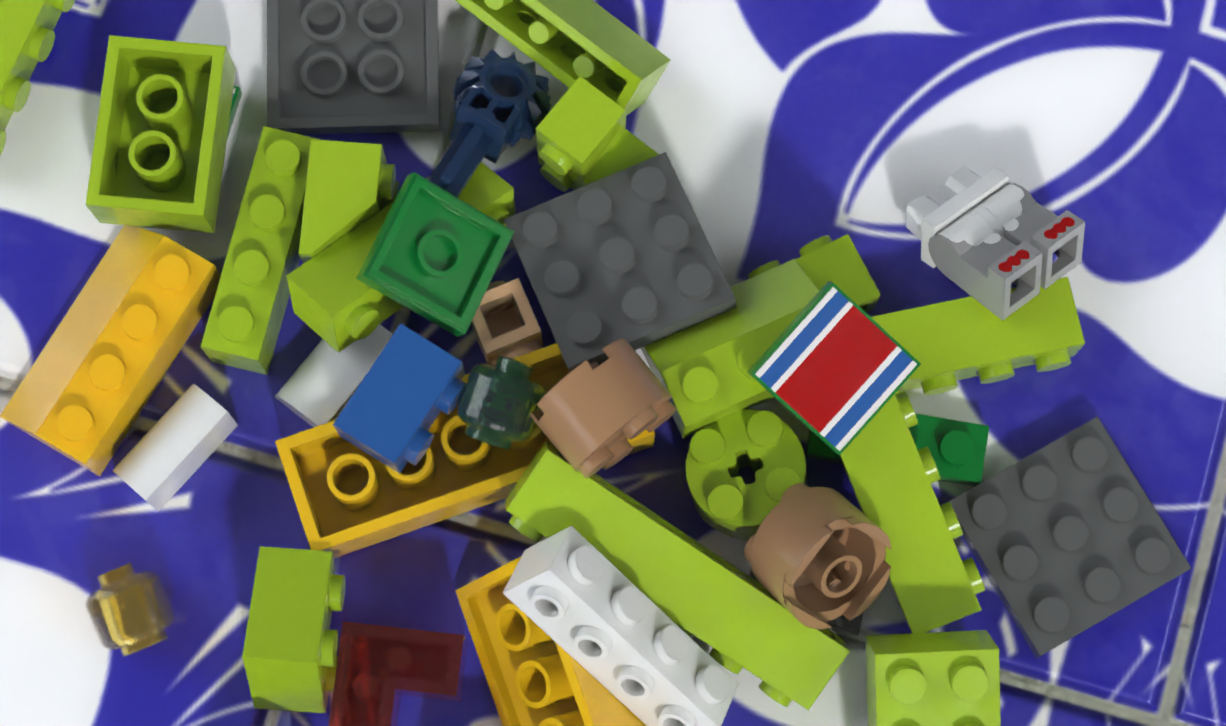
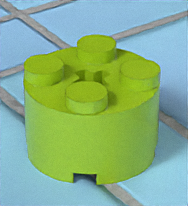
M742 409L697 431L691 439L686 459V478L697 512L712 528L732 538L748 541L751 536L756 534L770 511L780 503L783 493L789 487L799 483L807 484L804 451L792 429L773 412ZM750 466V469L755 472L756 482L745 485L744 480L738 477L739 469Z

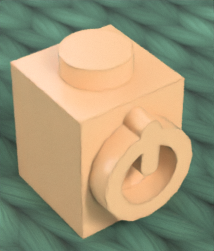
M519 278L507 283L504 281L490 283L470 323L488 367L542 349L543 347L541 329Z

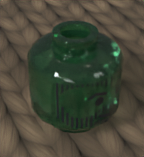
M499 355L496 365L486 363L475 365L469 374L457 407L458 417L463 423L467 424L464 433L472 438L503 449H510L512 442L528 440L536 424L530 417V414L533 411L540 410L536 404L546 394L544 388L538 382L530 379L533 367Z

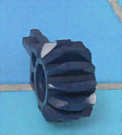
M493 49L483 59L472 56L465 65L461 76L457 77L453 88V93L455 94L453 100L456 102L454 106L456 119L449 140L453 142L428 178L429 181L458 198L483 158L496 164L507 145L513 147L520 138L532 139L534 134H536V127L546 117L551 106L549 103L551 96L547 94L549 91V78L536 75L535 62L523 64L517 61L515 51L507 58H501Z

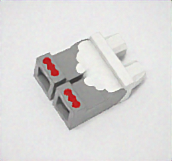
M963 166L951 174L944 184V199L947 202L940 205L929 196L921 195L908 204L906 208V228L921 240V260L932 268L937 266L946 277L1001 320H1004L1040 293V286L1046 289L1082 263L1085 221L1068 210L1057 216L1037 203L1025 188L1016 183H1009V175L997 167L981 177ZM1053 252L1058 257V259L1054 263H1052ZM1012 282L1017 286L1013 293H1011Z

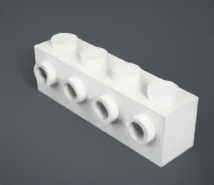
M569 526L524 551L503 594L646 726L722 725L739 683L575 528Z

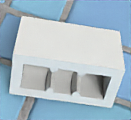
M379 324L368 337L356 340L340 353L322 339L275 395V398L313 428L336 420L393 334Z
M192 384L112 471L159 512L232 433L238 424L219 403L198 386Z

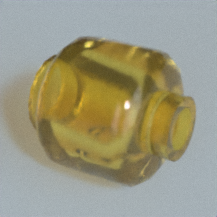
M129 563L97 577L101 588L92 592L87 597L85 603L96 633L104 648L108 650L120 649L124 657L168 638L165 629L174 622L175 613L162 581L156 572L145 570L135 574L132 564Z

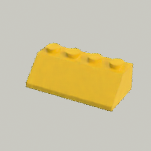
M124 225L0 414V417L100 477L214 299L221 277L215 265L162 234L138 226Z
M521 557L455 590L502 726H646L503 594Z

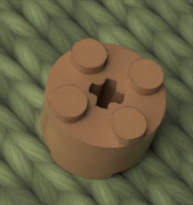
M625 338L618 339L602 349L609 359L601 365L597 362L590 364L585 360L536 404L540 410L533 411L530 414V417L575 471L579 470L586 479L602 467L606 471L621 461L633 449L628 439L635 438L644 430L652 432L668 420L677 410L670 401L672 395Z
M804 483L794 484L783 493L780 503L765 517L756 534L749 538L744 548L745 559L751 564L752 572L757 581L800 623L813 629L832 628L827 621L834 620L842 615L850 621L862 614L883 590L891 566L885 561L886 547L891 549V544L888 536L881 528L838 491L827 487L810 488Z

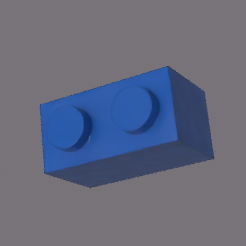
M400 323L333 423V426L340 437L400 474L407 462L416 465L428 450L434 438V434L428 430L439 413L443 411L449 415L462 398L467 388V383L462 381L465 375L463 363Z

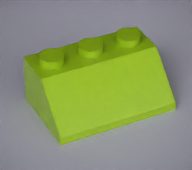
M795 259L730 287L735 296L737 308L641 348L651 371L672 395L670 401L677 409L672 416L682 438L688 437L701 430V428L742 409H750L774 398L747 371L819 292Z

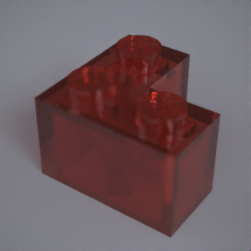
M343 621L329 726H397L401 695L461 702L468 646L467 639L461 634Z

